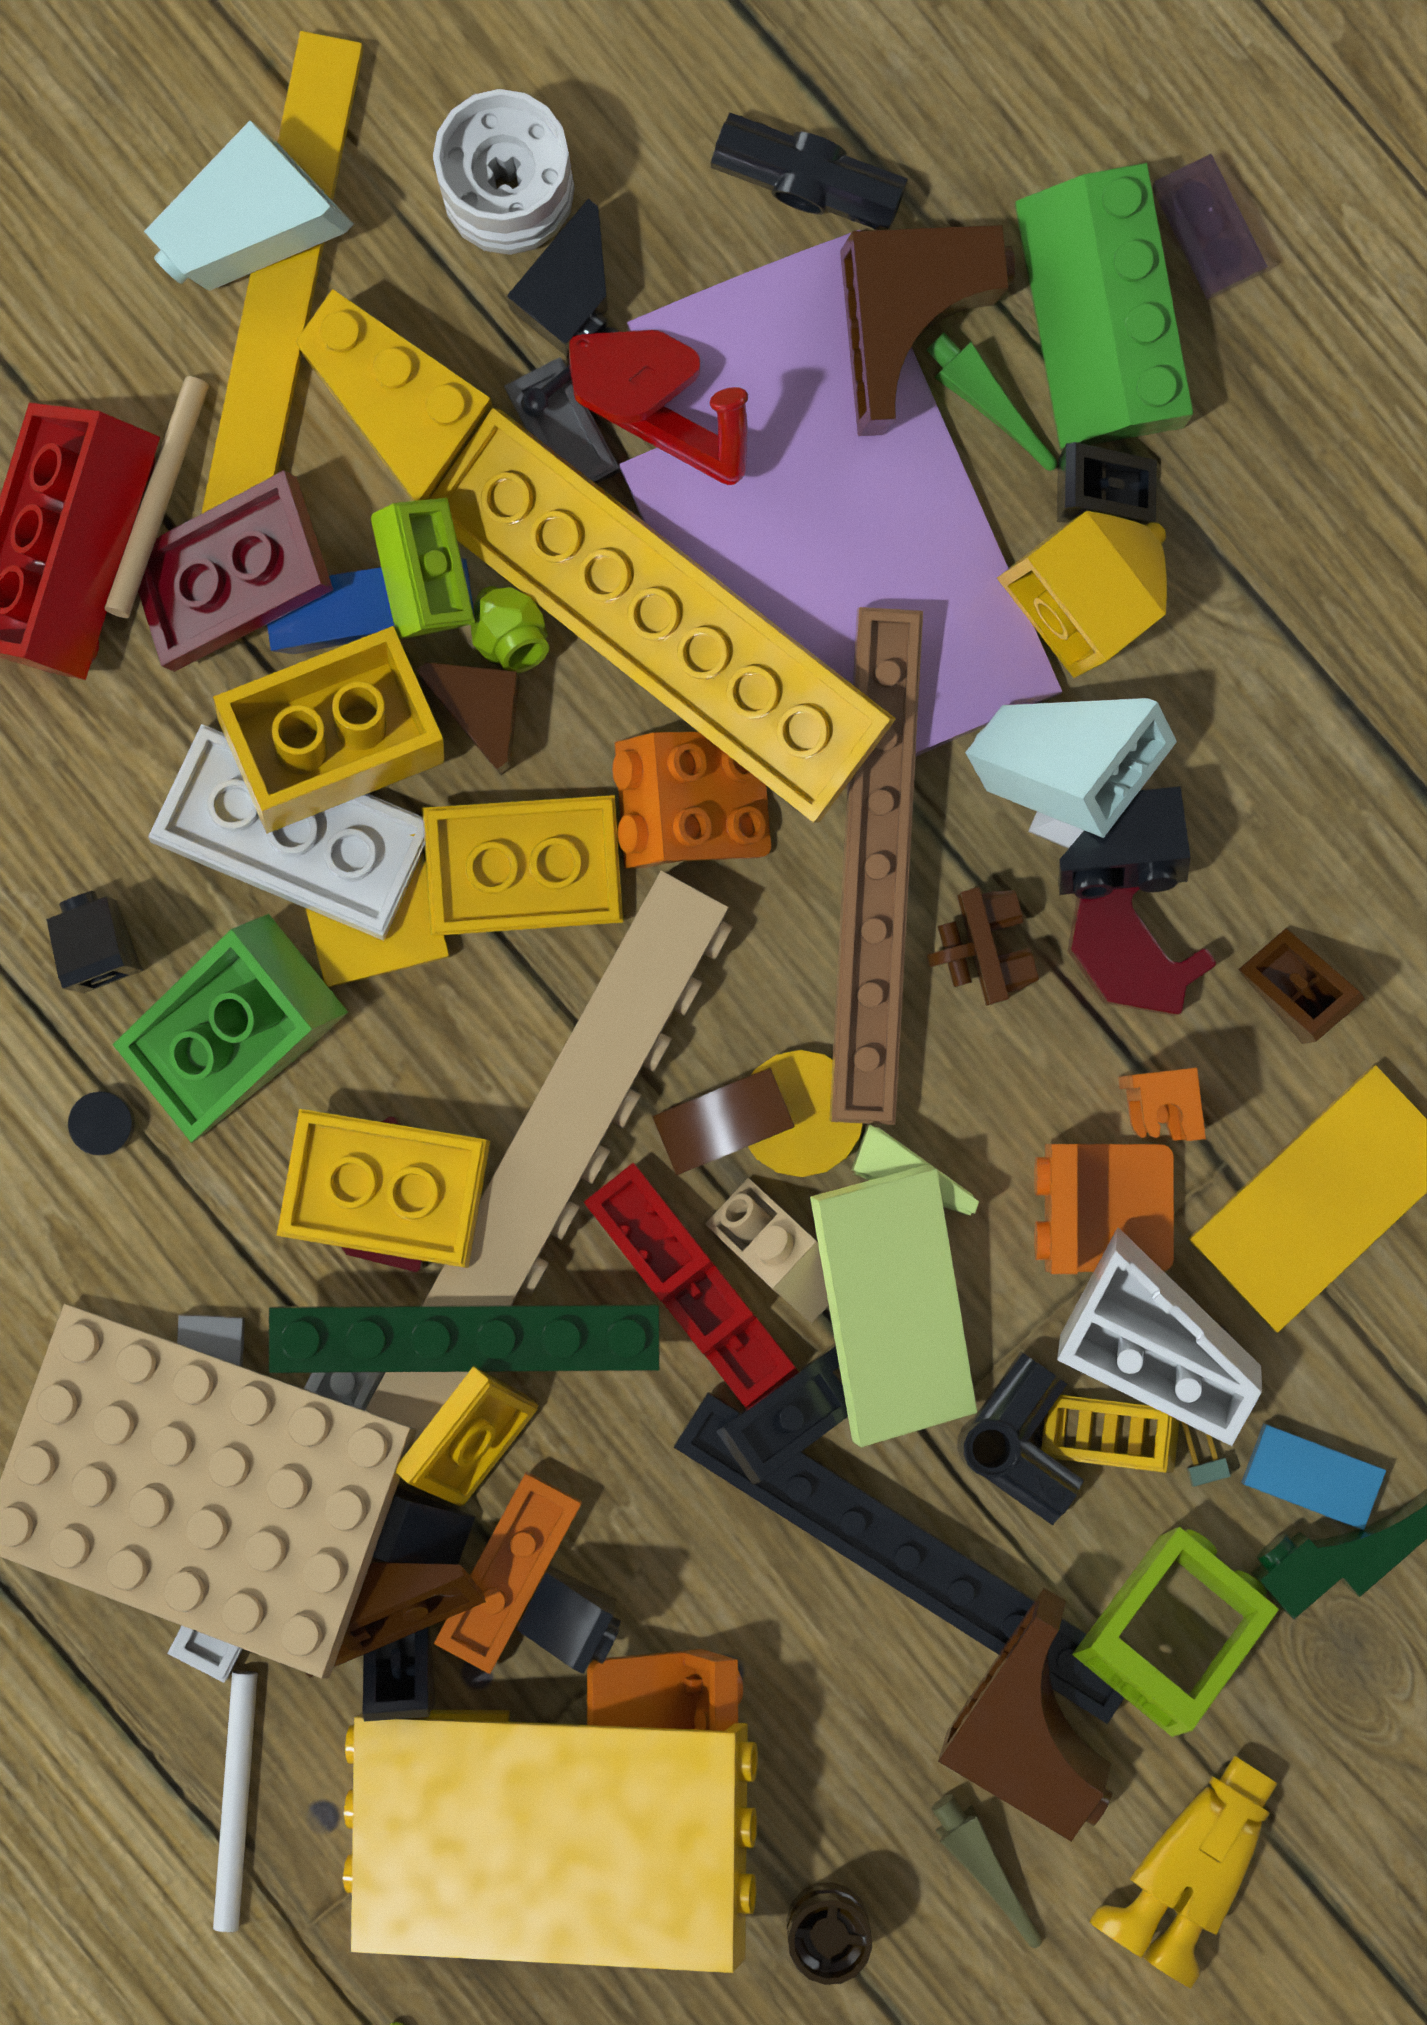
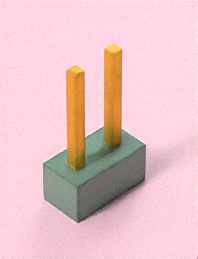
M1181 1421L1193 1466L1187 1468L1192 1487L1231 1477L1226 1458L1218 1459L1212 1436L1206 1433L1213 1461L1202 1464L1198 1463L1188 1425Z

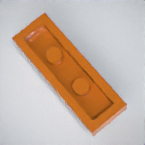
M526 1471L470 1575L483 1591L486 1602L446 1619L434 1644L490 1674L579 1510L582 1501Z

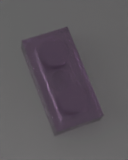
M1212 154L1154 181L1152 189L1207 300L1265 272L1268 266Z

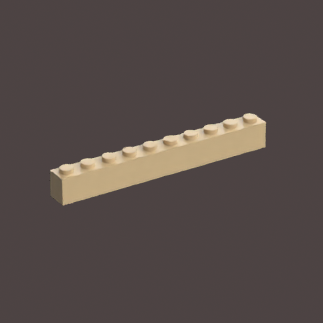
M660 871L480 1199L469 1268L445 1264L422 1306L513 1305L520 1291L532 1296L549 1265V1262L539 1258L551 1235L560 1240L564 1238L580 1206L570 1201L581 1179L591 1184L594 1183L611 1150L600 1144L612 1123L624 1128L642 1095L631 1089L643 1066L653 1072L656 1070L672 1040L671 1037L662 1033L674 1010L684 1016L686 1015L703 982L694 978L693 975L703 956L707 955L716 960L734 926L723 921L729 907L671 875ZM386 1372L365 1411L417 1429L413 1445L469 1372Z

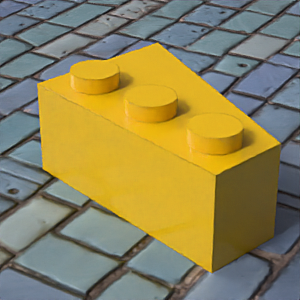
M334 289L328 294L296 340L304 358L348 417L354 422L375 453L410 497L411 501L430 499L493 408L491 398Z

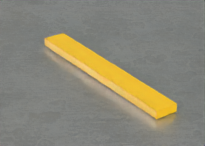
M300 31L277 142L333 201L364 48L360 42ZM325 242L250 273L201 514L278 473L302 355L296 340L309 321Z

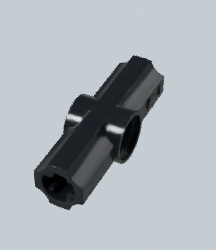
M730 112L722 126L711 159L712 169L769 189L777 200L792 208L816 215H822L825 211H828L852 222L871 227L874 230H890L908 182V178L846 156L847 153L841 146L824 137L802 131L795 132L792 136Z

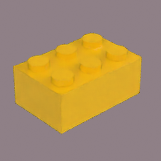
M394 626L213 696L219 724L266 834L444 763L443 737Z

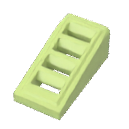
M868 1124L851 1171H854L853 1175L873 1180L924 1165H932L879 1127H873ZM937 1169L943 1207L964 1215L971 1216V1213L975 1214L979 1201L974 1198L973 1194Z

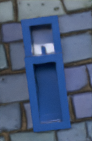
M461 558L474 615L467 559ZM382 568L329 575L333 587L332 591L267 624L271 651L299 654L344 645L394 626Z

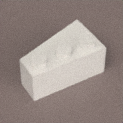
M1117 1227L1060 1334L1057 1360L1232 1446L1262 1393L1261 1365Z

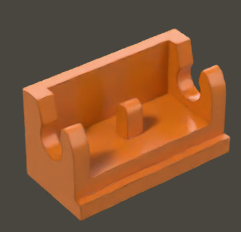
M1197 1068L1118 1077L1119 1088L1126 1089L1130 1124L1138 1137L1144 1138L1148 1132L1151 1137L1158 1138L1161 1129L1159 1123H1166L1172 1141L1206 1139Z

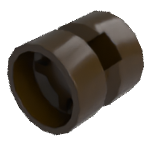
M834 1882L816 1883L802 1890L791 1903L786 1918L789 1954L796 1968L809 1980L824 1985L842 1984L856 1977L868 1963L872 1950V1936L868 1913L860 1897L848 1887Z

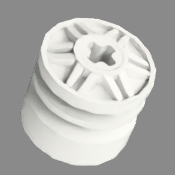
M496 89L474 94L450 111L437 131L433 160L447 216L460 235L484 251L507 255L534 250L554 237L570 214L575 188L564 130L548 106L526 93ZM517 176L519 186L512 189L509 185L504 184L497 189L495 180L499 177L510 182Z

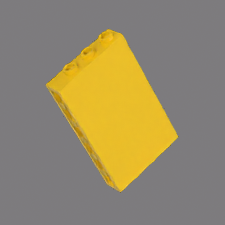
M363 1714L354 1717V1725L349 1726L345 1739L346 1760L348 1764H353V1789L348 1791L344 1806L345 1825L348 1829H353L352 1854L347 1856L343 1872L345 1892L352 1893L351 1952L733 1973L745 1960L746 1914H753L757 1890L755 1874L746 1873L747 1848L754 1847L757 1835L756 1809L747 1807V1782L755 1781L758 1765L756 1742H748V1723H734L725 1731L432 1718H406L364 1722Z

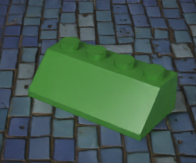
M1147 163L1083 174L1015 201L1059 449L1063 450L1066 443L1078 442L1094 445L1183 429L1192 417L1193 409Z

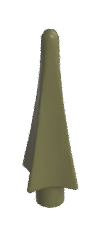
M952 1794L937 1801L933 1805L932 1811L942 1824L941 1827L935 1829L941 1837L940 1842L996 1901L1028 1945L1032 1948L1039 1947L1042 1944V1938L1012 1889L973 1805L963 1811Z

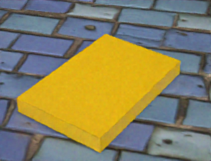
M615 795L422 808L430 930L432 936L623 923Z
M299 1109L277 1236L469 1268L491 1141Z

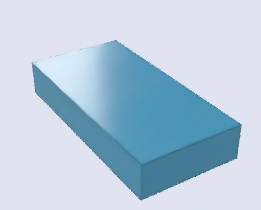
M1263 1423L1241 1483L1364 1530L1386 1470Z

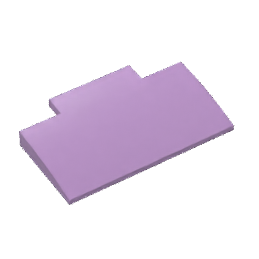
M849 233L741 274L627 322L628 331H661L688 345L700 357V374L696 381L664 405L665 407L718 435L717 412L711 408L710 398L716 392L725 388L740 387L746 390L748 401L745 403L748 427L747 468L745 476L734 485H726L659 448L650 450L619 465L644 522L852 685L857 608L923 611L916 757L985 727L1002 705L1037 704L1061 694L1062 689L1034 626L997 579L999 575L1008 569V566L912 347L905 358L897 384L896 420L883 435L858 436L840 255L841 248L851 234Z

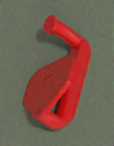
M657 330L576 335L570 340V373L573 382L574 398L580 405L723 484L734 485L745 476L747 468L748 427L745 403L748 401V393L745 389L740 387L725 388L716 392L710 398V406L717 412L718 435L664 406L698 378L700 374V357L694 349Z

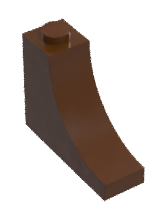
M1003 225L852 231L841 248L840 255L858 436L883 435L896 420L895 402L900 372L911 346L921 334L936 323L959 312L978 307L994 306L1009 288V285L1013 283L1015 277V256L1013 248L1004 245Z
M1043 1588L947 1730L938 1762L1072 1842L1085 1822L1092 1826L1096 1825L1110 1803L1113 1793L1106 1789L1111 1763L1097 1754L1078 1736L1064 1717L1057 1703L1049 1675L1048 1655L1050 1645L1059 1631L1066 1601Z

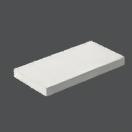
M201 724L148 836L150 842L383 941L399 909L420 857L425 852L423 817L369 794L266 834L224 733Z

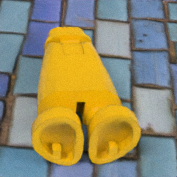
M1236 1756L1233 1757L1220 1780L1213 1776L1208 1783L1211 1784L1214 1790L1207 1786L1196 1796L1157 1840L1132 1874L1130 1880L1142 1889L1137 1899L1126 1908L1109 1905L1098 1907L1089 1920L1091 1925L1140 1958L1143 1956L1151 1965L1190 1989L1195 1984L1200 1973L1194 1955L1195 1945L1203 1929L1217 1935L1254 1854L1262 1821H1265L1270 1814L1263 1807L1278 1784ZM1167 1908H1173L1177 1913L1176 1917L1168 1929L1151 1943L1158 1923Z

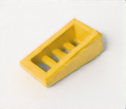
M1060 1395L1045 1416L1041 1450L1054 1459L1171 1473L1175 1469L1180 1420L1145 1404ZM1068 1409L1079 1410L1075 1448L1064 1447ZM1094 1412L1105 1413L1101 1451L1090 1450ZM1120 1415L1131 1416L1127 1454L1117 1453ZM1147 1418L1157 1420L1153 1457L1143 1456Z

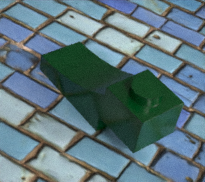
M1427 1488L1393 1513L1365 1526L1364 1530L1357 1529L1349 1533L1318 1540H1310L1301 1532H1298L1290 1539L1284 1533L1271 1541L1258 1554L1257 1559L1261 1565L1251 1574L1265 1587L1269 1595L1292 1619H1296L1339 1580L1350 1591L1361 1597L1427 1539Z

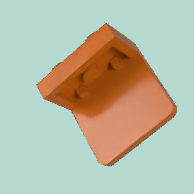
M653 732L614 742L616 756L613 761L612 771L619 792L621 817L618 825V841L623 850L625 869L648 868L678 861L755 859L769 854L771 850V836L766 785L700 732Z
M1045 1144V1157H1035L1034 1166L1035 1195L1045 1196V1221L1035 1222L1034 1251L1036 1260H1045V1272L1050 1274L1094 1272L1117 1227L1164 1272L1169 1270L1174 1261V1155L1172 1150L1163 1144Z
M704 1649L608 1657L603 1664L593 1660L588 1666L587 1725L725 1731L734 1723H738V1705L743 1697V1681L738 1671L737 1659Z

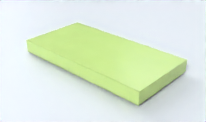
M924 1165L811 1196L852 1442L860 1447H864L977 1413L937 1168Z

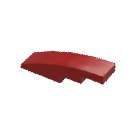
M634 1162L584 1201V1204L657 1298L666 1306L701 1353L710 1361L745 1408L753 1405L799 1371Z

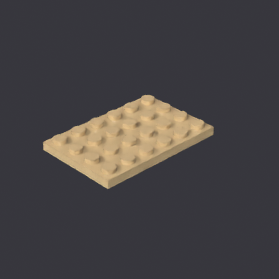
M64 1304L0 1479V1557L321 1679H330L400 1480V1476L396 1473L397 1466L412 1446L417 1429L78 1307Z

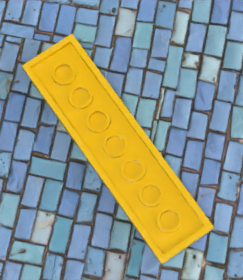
M491 409L430 497V499L448 498L458 542L525 595L532 598L535 603L813 823L822 820L896 720L895 717L501 409Z

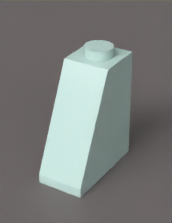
M249 121L144 232L160 249L154 256V259L174 280L183 284L187 278H190L210 291L346 233L354 223L275 139Z
M1148 698L1002 705L986 727L977 734L974 742L965 753L987 792L1104 838L1177 741L1158 702Z

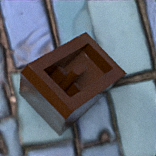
M428 662L423 664L416 670L421 679L501 776L511 767L520 681L517 672Z
M1287 928L1239 968L1242 976L1302 1044L1317 1042L1365 1000L1357 988Z

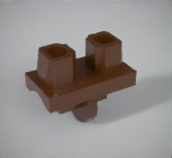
M980 887L960 892V895H957L969 943L962 945L956 921L938 926L944 950L926 955L929 967L948 964L953 986L958 987L972 983L966 959L973 957L986 1006L1009 999L1008 993L1018 991L1038 981L1039 976L1031 949L1026 948L998 956L991 933L1023 923L1016 891H992L981 894Z

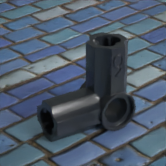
M1020 1351L976 1416L962 1427L958 1435L957 1449L963 1462L976 1474L983 1476L1050 1525H1054L1076 1498L1084 1479L1034 1445L1029 1439L1067 1386V1383ZM997 1430L1002 1433L1005 1440V1449L1002 1455L991 1463L978 1462L973 1455L975 1438L983 1431Z

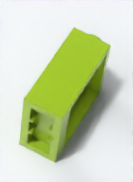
M1180 1526L1157 1538L1072 1654L1171 1737L1193 1731L1279 1610L1278 1607L1265 1597L1267 1591L1257 1579L1240 1570L1234 1572L1215 1556L1217 1549L1206 1537L1191 1529L1184 1531ZM1174 1561L1178 1562L1244 1617L1189 1694L1185 1693L1119 1638L1120 1634Z

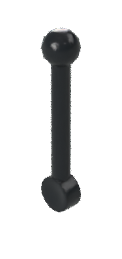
M607 327L601 333L620 331L614 327ZM570 365L541 389L531 388L527 390L521 399V407L526 414L531 416L542 414L548 406V399L572 380Z

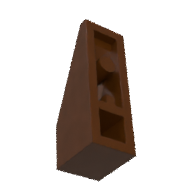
M370 1563L334 1667L485 1603L483 1591L461 1565Z

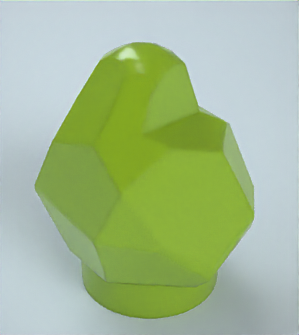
M488 586L483 588L478 593L473 607L475 623L471 624L472 644L489 663H501L504 670L522 673L534 668L544 660L549 651V644L546 641L548 633L543 614L532 598L512 587L498 588Z

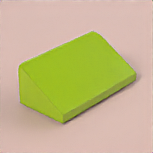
M448 498L392 503L373 513L371 523L394 627L400 639L474 624V615Z

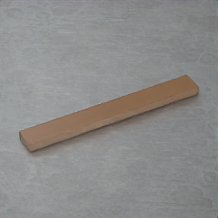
M857 608L853 685L895 717L896 720L847 785L829 1117L831 1122L895 1125L923 626V611Z

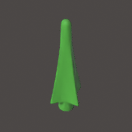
M944 332L926 349L943 368L934 377L936 380L1000 427L1044 469L1052 471L1056 468L1057 461L1055 457L1036 437L1018 413L972 342L961 351Z

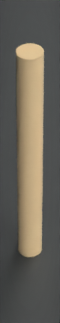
M186 376L104 608L112 615L122 618H129L209 388V384L202 379L192 376Z

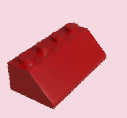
M29 402L0 495V658L49 673L86 680L90 665L98 654L99 636L107 613L104 608L129 540L146 483L149 481L155 465L154 456L160 436L101 411Z

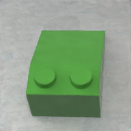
M267 914L232 928L112 1045L192 1143L202 1137L309 1050L348 1011L273 918Z

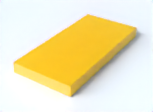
M1372 1065L1201 1225L1188 1240L1270 1328L1278 1333L1427 1193V1119L1376 1065Z

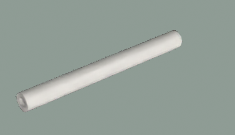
M232 1671L213 1930L220 1932H236L239 1930L258 1673L253 1671Z

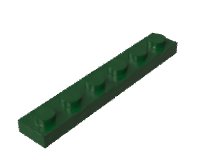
M659 1304L269 1307V1373L469 1372L473 1366L483 1372L660 1370Z

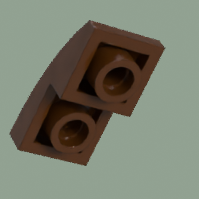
M771 1067L652 1116L676 1176L795 1127Z

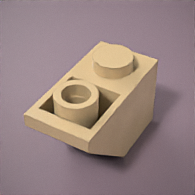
M747 1178L705 1225L777 1294L812 1324L829 1305L818 1242L753 1181Z

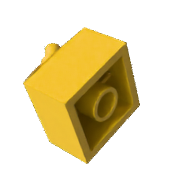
M1085 511L1051 534L999 575L997 579L1071 676L1075 678L1107 662L1166 615L1167 574L1162 546L1166 539V532L1160 524L1155 522L1143 525L1112 515Z

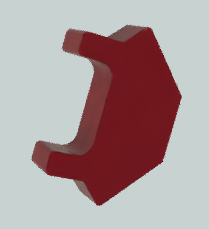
M1139 887L1114 889L1111 894L1097 899H1081L1077 897L1068 953L1102 1002L1170 1016L1181 1014L1186 987L1216 965V961L1210 952L1203 948L1181 962L1170 960L1133 908L1132 899L1139 890Z

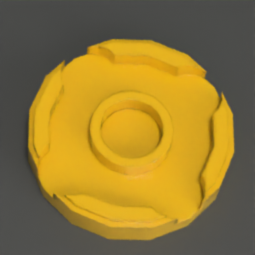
M804 1050L777 1054L757 1067L751 1074H756L771 1067L795 1126L792 1129L748 1146L758 1161L777 1173L806 1177L827 1172L848 1157L860 1138L863 1123L831 1122L829 1120L833 1059L825 1054Z

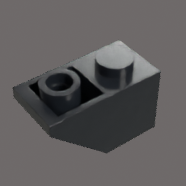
M1181 786L1140 790L1104 838L1084 830L1059 859V895L1075 894L1076 897L1081 899H1097L1111 894L1114 889L1139 887L1141 891L1153 893L1167 891L1174 888L1178 883L1187 882L1191 856Z
M548 1565L519 1622L517 1631L572 1669L584 1674L591 1659L603 1664L619 1633L621 1620L613 1616L617 1599Z

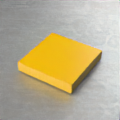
M424 853L420 857L384 941L306 908L323 980L328 988L450 958L445 935H431L426 858Z
M473 1366L400 1460L396 1473L412 1486L460 1507L464 1506L536 1413L539 1405L523 1392Z

